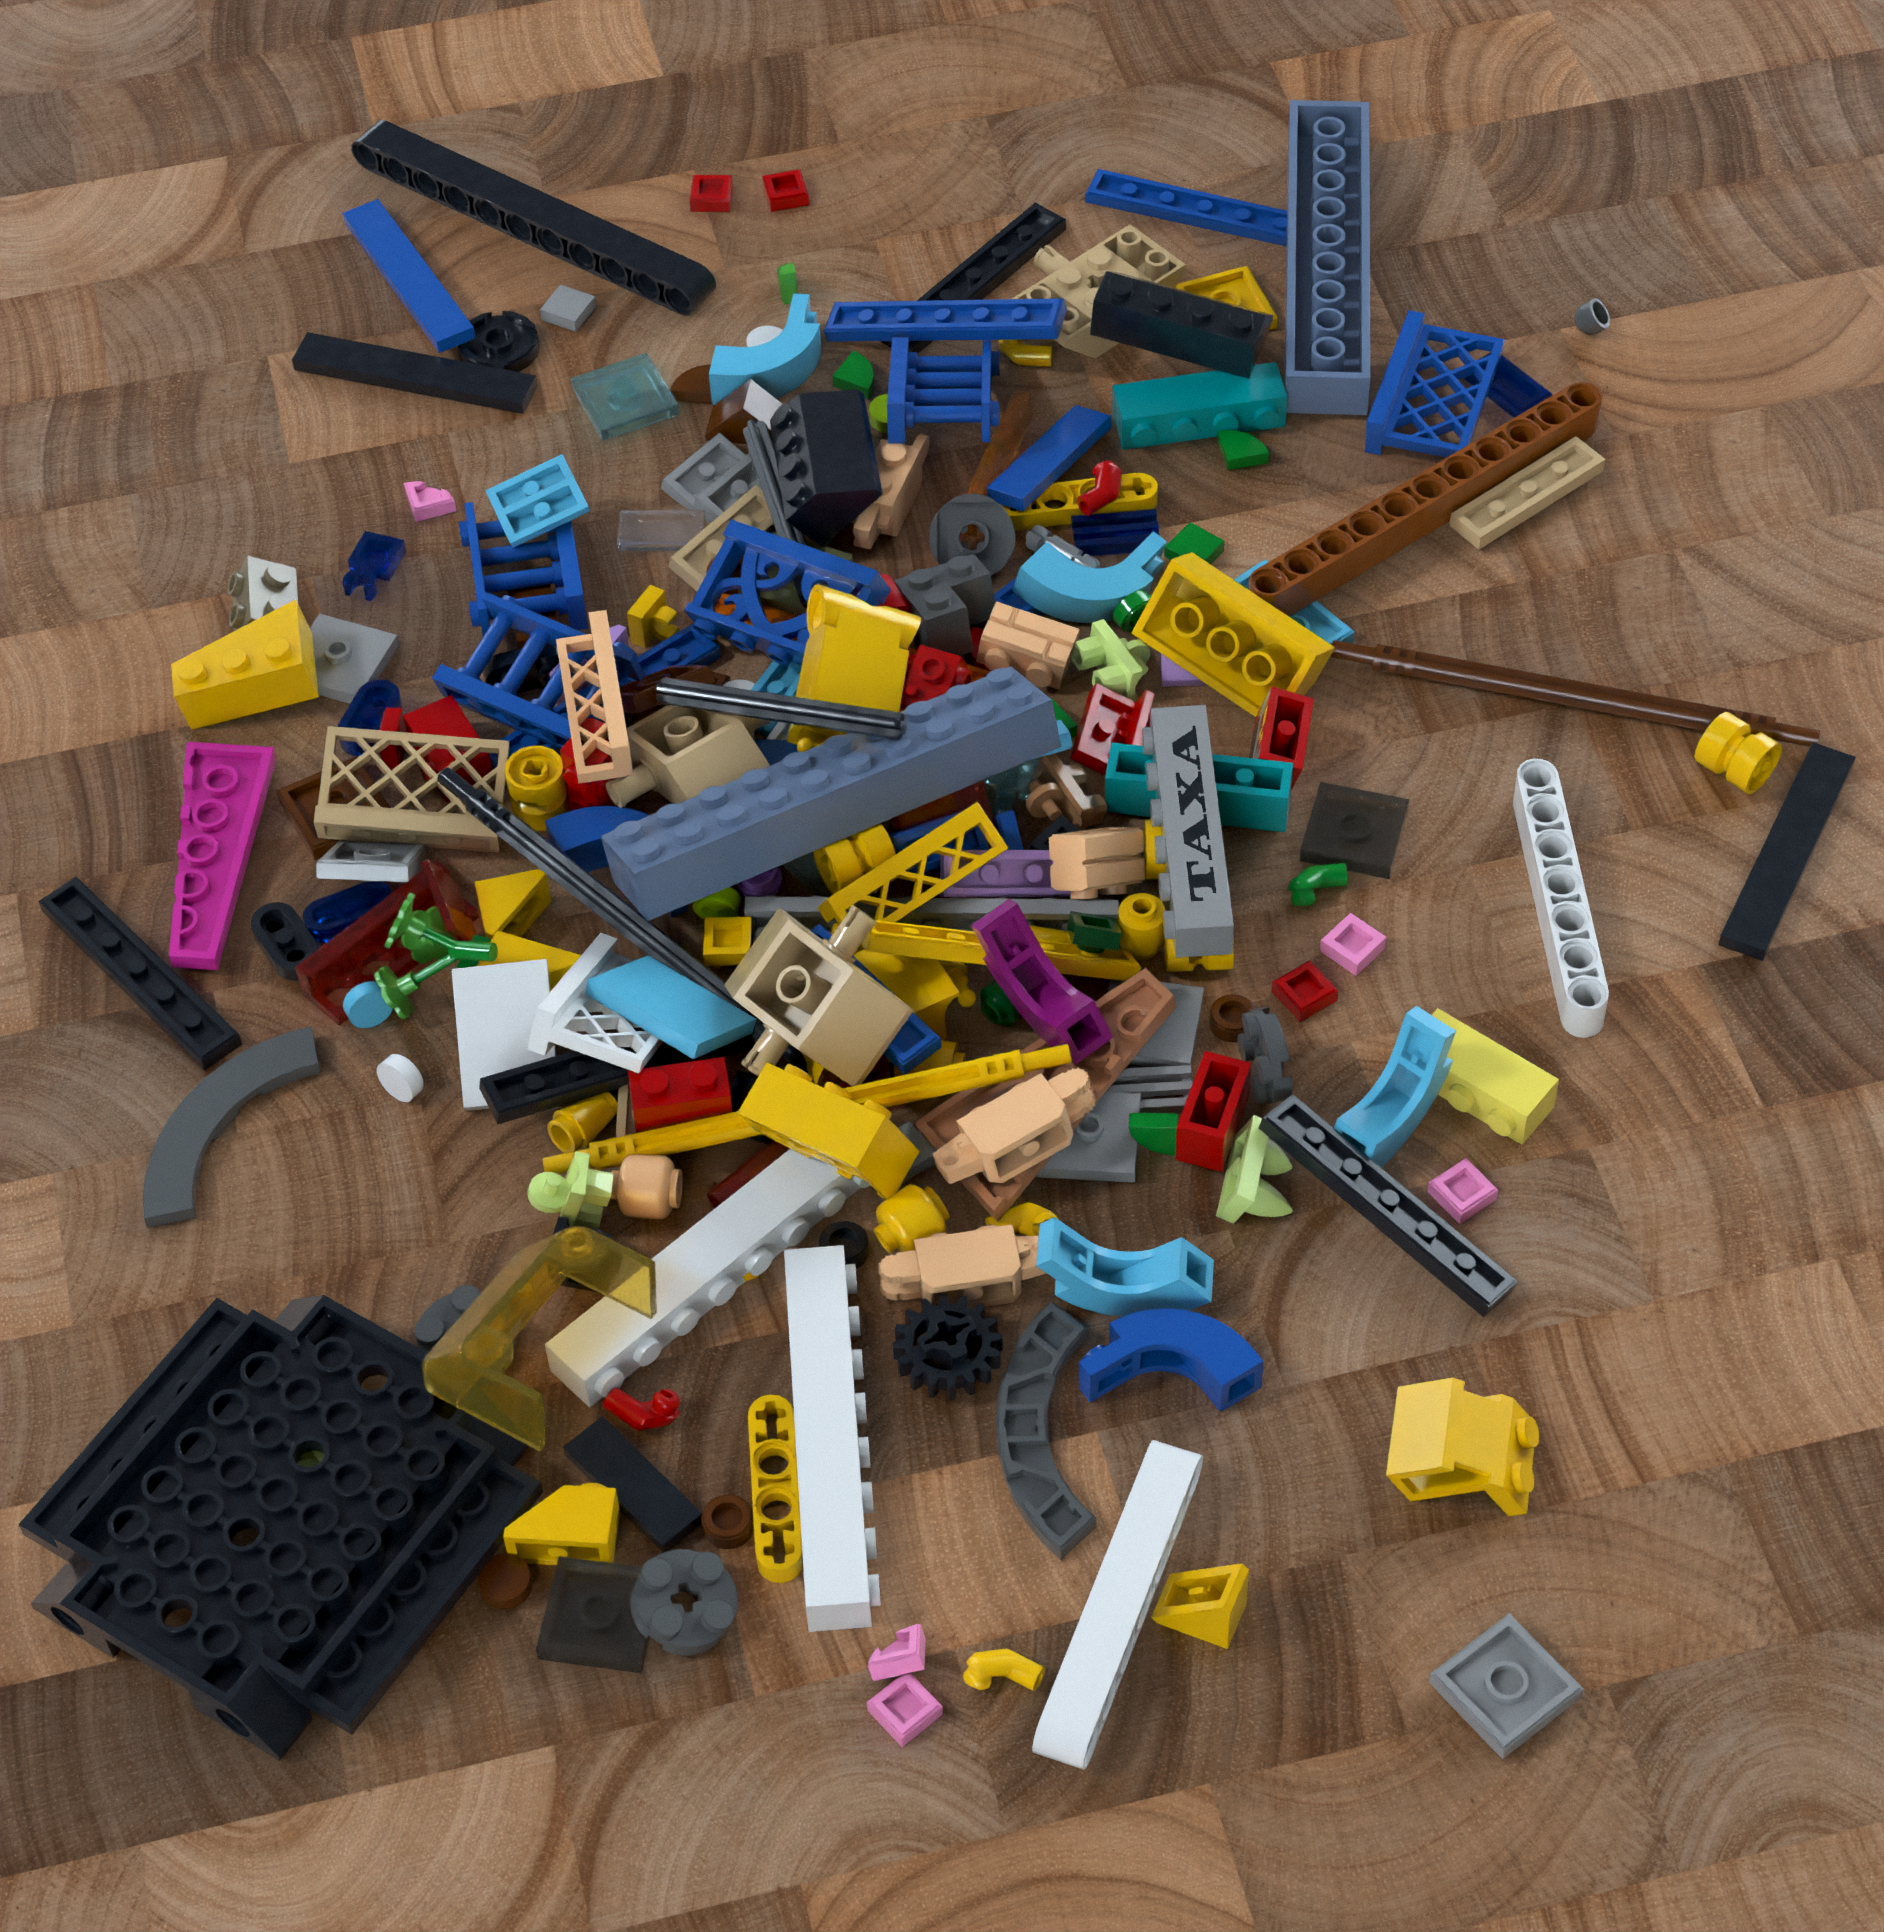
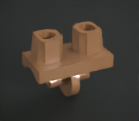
M1056 753L1043 756V771L1029 785V789L1032 792L1026 800V807L1029 813L1035 818L1048 816L1052 821H1055L1062 814L1080 831L1085 830L1088 826L1101 824L1107 811V803L1100 794L1085 796L1083 790L1087 783L1086 773L1079 763L1064 765Z

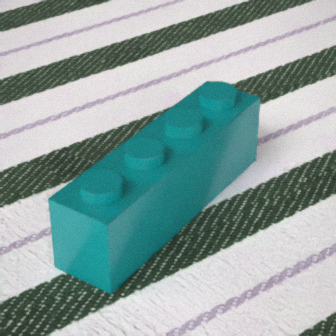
M1276 362L1255 365L1250 379L1215 370L1112 385V417L1122 450L1217 437V431L1220 430L1251 432L1286 426L1287 394Z
M1111 743L1105 775L1106 812L1151 817L1150 799H1157L1156 790L1148 791L1146 763H1153L1152 755L1143 754V746ZM1212 754L1221 825L1286 832L1291 801L1293 763Z

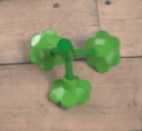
M409 893L407 899L403 902L384 947L390 949L394 942L401 937L402 945L411 950L412 958L416 962L425 964L432 960V958L438 961L416 974L409 972L401 978L395 976L393 971L385 965L374 973L375 980L381 988V995L389 1007L394 1008L401 1019L408 1018L414 1012V1005L409 994L421 988L422 981L457 960L493 962L498 955V948L495 943L453 940L457 935L456 925L447 919L446 911L440 907L433 906L426 912L416 910L412 913V905L416 896L413 893Z

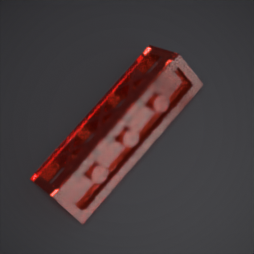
M438 860L432 862L409 882H406L295 967L303 996L337 1025L343 1024L348 1020V1017L343 1009V1004L338 1007L327 996L339 988H354L364 982H376L374 975H363L364 967L372 961H389V968L398 978L403 977L420 964L413 960L411 950L398 948V941L401 940V937L394 942L390 949L384 947L390 929L409 893L416 895L412 905V913L416 910L426 912L433 906L442 908L447 903L457 910L459 914L450 920L456 925L457 934L479 918L477 908L453 890L449 869Z

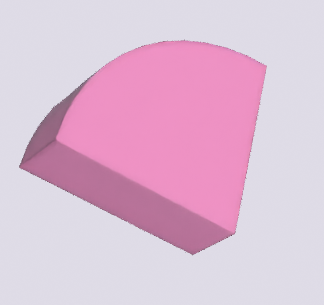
M421 481L403 483L415 522L456 512L455 501L447 490L428 487L425 485V482Z
M915 1624L899 1630L895 1634L897 1637L895 1642L887 1646L882 1652L877 1648L872 1653L868 1662V1669L873 1681L925 1670L926 1638L921 1624Z

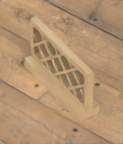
M328 726L318 805L315 807L314 815L317 837L347 841L424 844L427 847L500 853L501 838L471 815L463 805L464 802L437 781L439 773L436 774L423 757L435 748L447 749L456 759L447 767L454 772L463 767L476 782L473 785L474 788L477 790L484 789L504 805L506 786L504 770L509 758V741ZM337 740L357 742L365 753L345 767L335 755ZM367 743H376V744H375L374 746L370 747ZM389 745H401L410 757L393 770H390L377 754ZM413 747H422V748H420L418 751H416ZM458 750L467 751V752H465L463 755H461ZM480 752L498 753L497 767L483 778L468 763ZM372 759L385 776L365 790L352 773ZM417 763L431 779L411 794L397 777ZM335 765L340 772L333 776V768ZM344 779H347L360 794L347 805L329 803L331 789ZM496 779L494 792L489 784ZM392 782L405 799L394 808L380 807L372 796ZM438 786L451 803L439 812L426 811L418 800ZM367 802L370 806H361V805H362L363 803ZM412 805L416 810H407V808ZM458 809L462 814H456L452 812Z

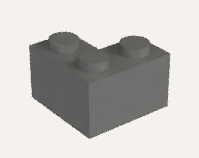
M975 554L957 556L947 563L929 569H918L912 571L908 576L894 580V583L910 605L911 614L921 617L919 628L913 638L918 646L924 645L958 656L973 651L970 626L988 621L995 605L991 574Z

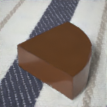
M711 364L691 368L678 376L670 388L671 401L712 404L709 381Z

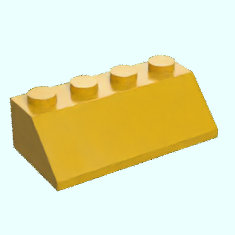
M1193 552L1171 559L1131 634L1254 717H1256L1271 686L1305 696L1316 682L1335 648Z

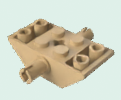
M1129 224L1072 261L1067 260L1050 245L1044 246V249L1041 248L1036 253L1033 264L1034 267L1043 271L1048 276L1012 299L1064 298L1067 311L1059 337L1054 340L1067 349L1096 359L1119 344L1115 341L1090 335L1093 300L1105 272L1115 271L1175 288L1186 271V264Z
M667 705L626 728L633 775L619 777L613 781L610 780L606 783V790L614 804L620 808L651 789L659 792L670 802L679 804L698 796L706 788L722 786L737 780L747 771L766 768L770 764L749 733L772 721Z
M851 905L849 912L829 940L825 938L822 940L783 909L778 908L724 986L732 998L760 1019L766 1028L746 1058H743L741 1064L755 1075L759 1076L766 1062L775 1066L790 1045L849 1085H860L914 1011L853 964L855 961L852 957L873 926L875 927L877 924L874 919L859 908Z

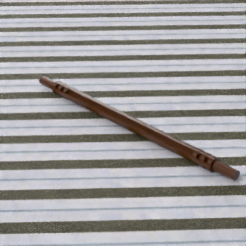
M1333 640L1332 646L1335 648L1330 655L1331 658L1373 665L1372 669L1376 671L1703 732L1720 714L1730 712L1750 725L1751 734L1756 735L1762 732L1776 741L1810 747L1812 742L1818 744L1820 730L1775 722L1776 717L1377 644V647L1374 648Z

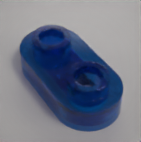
M373 680L365 683L357 691L337 727L380 730L383 712L386 710V707L402 708L398 687L388 680ZM339 740L341 748L347 754L361 756L365 753L357 742ZM367 743V744H368L370 747H372V746H374L376 743Z
M363 882L317 899L305 908L303 912L304 925L315 941L321 943L335 942L371 927L378 926L390 919L395 912L392 891L383 882Z

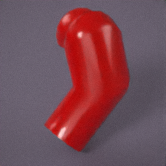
M1106 460L1094 466L1092 474L1096 475L1095 488L1077 498L1078 506L1084 515L1089 516L1119 498L1122 472L1113 461Z

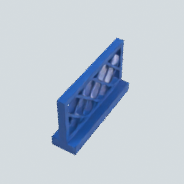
M1408 310L1366 422L1365 452L1382 455L1384 447L1390 446L1447 458L1469 445L1503 353L1505 339L1424 324L1425 313ZM1429 340L1447 343L1449 348L1434 353L1428 346ZM1479 349L1489 351L1491 355L1475 361L1468 352ZM1459 357L1465 365L1450 371L1443 363ZM1433 367L1439 373L1438 376L1426 381L1418 374V372ZM1474 375L1480 383L1465 389L1458 381L1467 376ZM1448 384L1455 393L1439 399L1433 390ZM1423 395L1429 403L1416 409L1407 401ZM1463 402L1470 411L1455 417L1448 408ZM1438 412L1445 421L1429 427L1422 418ZM1413 423L1419 430V432L1412 435L1396 432L1397 428ZM1454 431L1460 438L1459 445L1443 442L1438 436Z

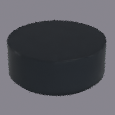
M835 1222L826 1227L820 1236L819 1247L844 1245L845 1265L855 1264L857 1269L866 1262L869 1256L868 1235L860 1225L854 1222Z

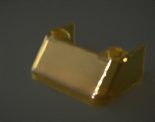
M580 1226L566 1228L522 1248L425 1356L422 1363V1372L426 1389L434 1396L541 1451L546 1445L543 1394L504 1374L514 1357L512 1340L567 1277L652 1319L657 1313L655 1261L592 1229Z

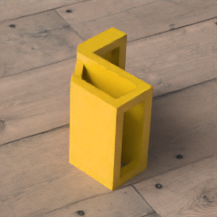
M1453 1377L1398 1387L1386 1476L1410 1502L1485 1490L1507 1516L1527 1514L1529 1492L1534 1488L1532 1464L1534 1447H1537L1539 1443V1430L1536 1421L1525 1412L1514 1398L1503 1394L1482 1397L1464 1390L1465 1381Z

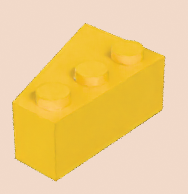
M296 599L171 664L173 696L191 730L319 697L313 636Z
M766 1062L740 1107L738 1114L757 1132L808 1159L813 1156L838 1168L836 1173L851 1181L854 1175L867 1181L878 1192L877 1195L884 1199H889L897 1193L920 1151L890 1121L892 1113L880 1104L866 1099L863 1105L852 1101V1095L834 1083L826 1082L824 1087L811 1082L813 1078L808 1073L796 1066L787 1064L783 1070Z

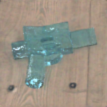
M1037 758L985 779L987 786L996 789L993 808L994 817L998 813L1011 811L1016 791H1019V799L1027 800L1030 795L1029 785L1032 783V777L1039 764Z

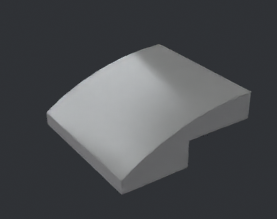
M719 433L667 475L662 481L661 489L683 507L704 520L713 522L752 487L757 485L761 488L750 452L745 455Z

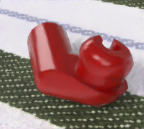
M616 1387L606 1396L603 1408L633 1429L642 1431L669 1426L679 1416L680 1398L674 1391L662 1389L653 1395V1400L639 1402Z

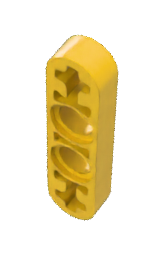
M1145 473L1122 474L1120 499L1115 500L1089 516L1082 513L1078 506L1077 498L1095 488V478L1053 483L1024 511H1010V507L1002 506L1012 519L1015 531L1032 529L1035 525L1049 527L1147 514L1155 509L1157 505L1158 484L1152 476ZM1050 500H1060L1066 505L1062 508L1051 509L1044 504ZM1036 504V509H1032V505Z
M769 1394L755 1400L748 1412L755 1554L759 1573L765 1579L773 1583H785L797 1577L803 1569L795 1422L793 1408L789 1401L779 1395ZM767 1415H777L778 1439H768ZM770 1456H781L789 1463L783 1472L775 1475L763 1472L760 1464ZM772 1501H784L789 1504L791 1511L783 1519L771 1520L762 1513L764 1507ZM783 1536L786 1554L785 1562L777 1564L774 1563L773 1558L775 1554L773 1537Z

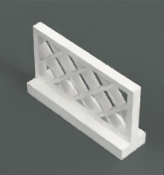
M600 933L538 1005L527 1050L545 1056L554 1044L636 1073L641 1072L663 1041L647 1031H635L634 1028L640 1027L585 994L589 978L635 961L615 953L617 938ZM589 1012H603L604 1015L591 1016ZM617 1029L619 1033H605L603 1030ZM586 1031L588 1035H582L576 1032ZM621 1047H631L635 1053L621 1049Z

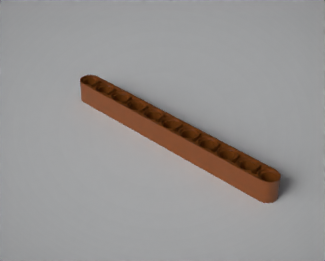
M1585 382L1569 385L1256 569L1250 575L1248 590L1290 617L1449 522L1451 513L1575 436L1582 441L1590 438L1596 433L1603 399L1601 390L1593 384Z

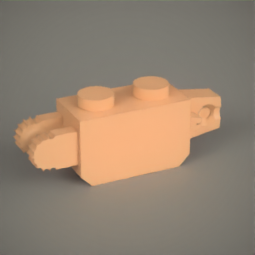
M919 434L912 446L905 445V443L888 444V439L880 440L875 450L883 494L852 521L854 525L853 535L855 536L854 546L871 549L880 533L897 537L921 487L922 465L930 445V439L927 435Z
M1079 1067L1077 1069L1072 1068L1067 1070L1066 1073L1062 1072L1048 1081L1040 1073L1026 1082L1015 1085L1010 1091L989 1103L974 1108L966 1116L957 1120L960 1134L932 1154L939 1172L949 1184L981 1171L989 1182L1004 1183L1069 1146L1073 1137L1071 1123L1084 1117L1085 1113L1089 1114V1111L1093 1110V1107L1096 1106L1095 1095L1092 1090H1089L1091 1081L1088 1072H1085L1084 1069H1079Z
M986 1225L973 1231L953 1234L935 1233L927 1238L914 1239L915 1250L898 1252L896 1255H885V1258L881 1259V1263H879V1275H881L882 1279L880 1280V1292H882V1296H886V1299L891 1301L926 1298L932 1306L939 1305L941 1294L947 1295L949 1304H956L962 1295L967 1296V1308L973 1309L980 1303L985 1305V1307L1014 1303L1022 1293V1280L1047 1274L1036 1266L1039 1236H1015L1013 1225L999 1227Z

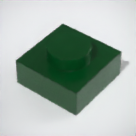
M1070 911L1067 931L1072 944H1077L1079 949L1089 953H1103L1105 949L1119 950L1122 932L1116 918Z

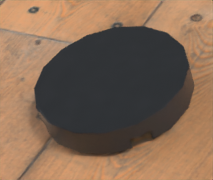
M502 311V315L492 316V313L488 312L471 319L469 322L474 327L476 338L458 345L459 355L463 362L520 372L531 365L538 356L540 347L535 324L526 316L512 311Z

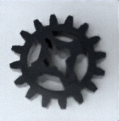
M941 1294L939 1305L932 1306L924 1298L921 1300V1312L919 1314L907 1309L905 1311V1324H896V1341L893 1342L894 1359L898 1363V1373L900 1377L910 1375V1388L913 1390L920 1388L923 1384L927 1385L930 1398H934L940 1389L947 1391L950 1400H955L956 1389L964 1388L969 1395L975 1394L976 1380L989 1384L991 1382V1369H1000L1003 1341L1002 1334L998 1333L996 1317L985 1319V1305L982 1303L976 1305L973 1309L967 1308V1296L962 1295L956 1304H949L947 1295Z

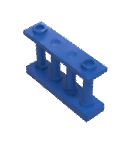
M892 337L887 398L888 444L905 443L906 428H914V423H982V442L991 441V427H999V401H991L992 376H1000V351H991V340H983L982 355L917 356V352H909V337Z
M473 502L465 503L467 520L459 521L462 547L470 546L477 598L475 601H469L472 627L481 626L482 635L484 636L490 627V620H493L482 600L486 592L493 593L555 584V588L558 589H556L554 594L519 598L517 600L526 609L535 613L559 611V615L568 614L571 628L576 630L588 629L572 522L569 521L548 531V540L523 543L514 548L508 545L480 549L479 540L506 537V534L499 520L477 523ZM551 557V561H554L550 567L484 576L483 572L484 566Z
M486 592L482 600L493 618L492 624L465 667H459L457 670L440 664L432 679L444 698L452 695L457 704L561 749L570 739L571 733L568 718L555 713L553 709L564 691L560 664L538 699H532L529 702L519 698L516 692L546 643L557 647L556 639L586 634L526 609L520 601L511 596L504 595L503 598ZM510 627L530 635L501 683H495L492 686L481 681L479 678ZM614 642L612 647L618 678L622 674L641 682L645 674L636 658V652L623 643ZM593 649L567 653L568 659L581 664L583 659L590 660L595 655ZM593 685L586 699L589 700L600 688ZM590 714L587 718H594L595 716Z

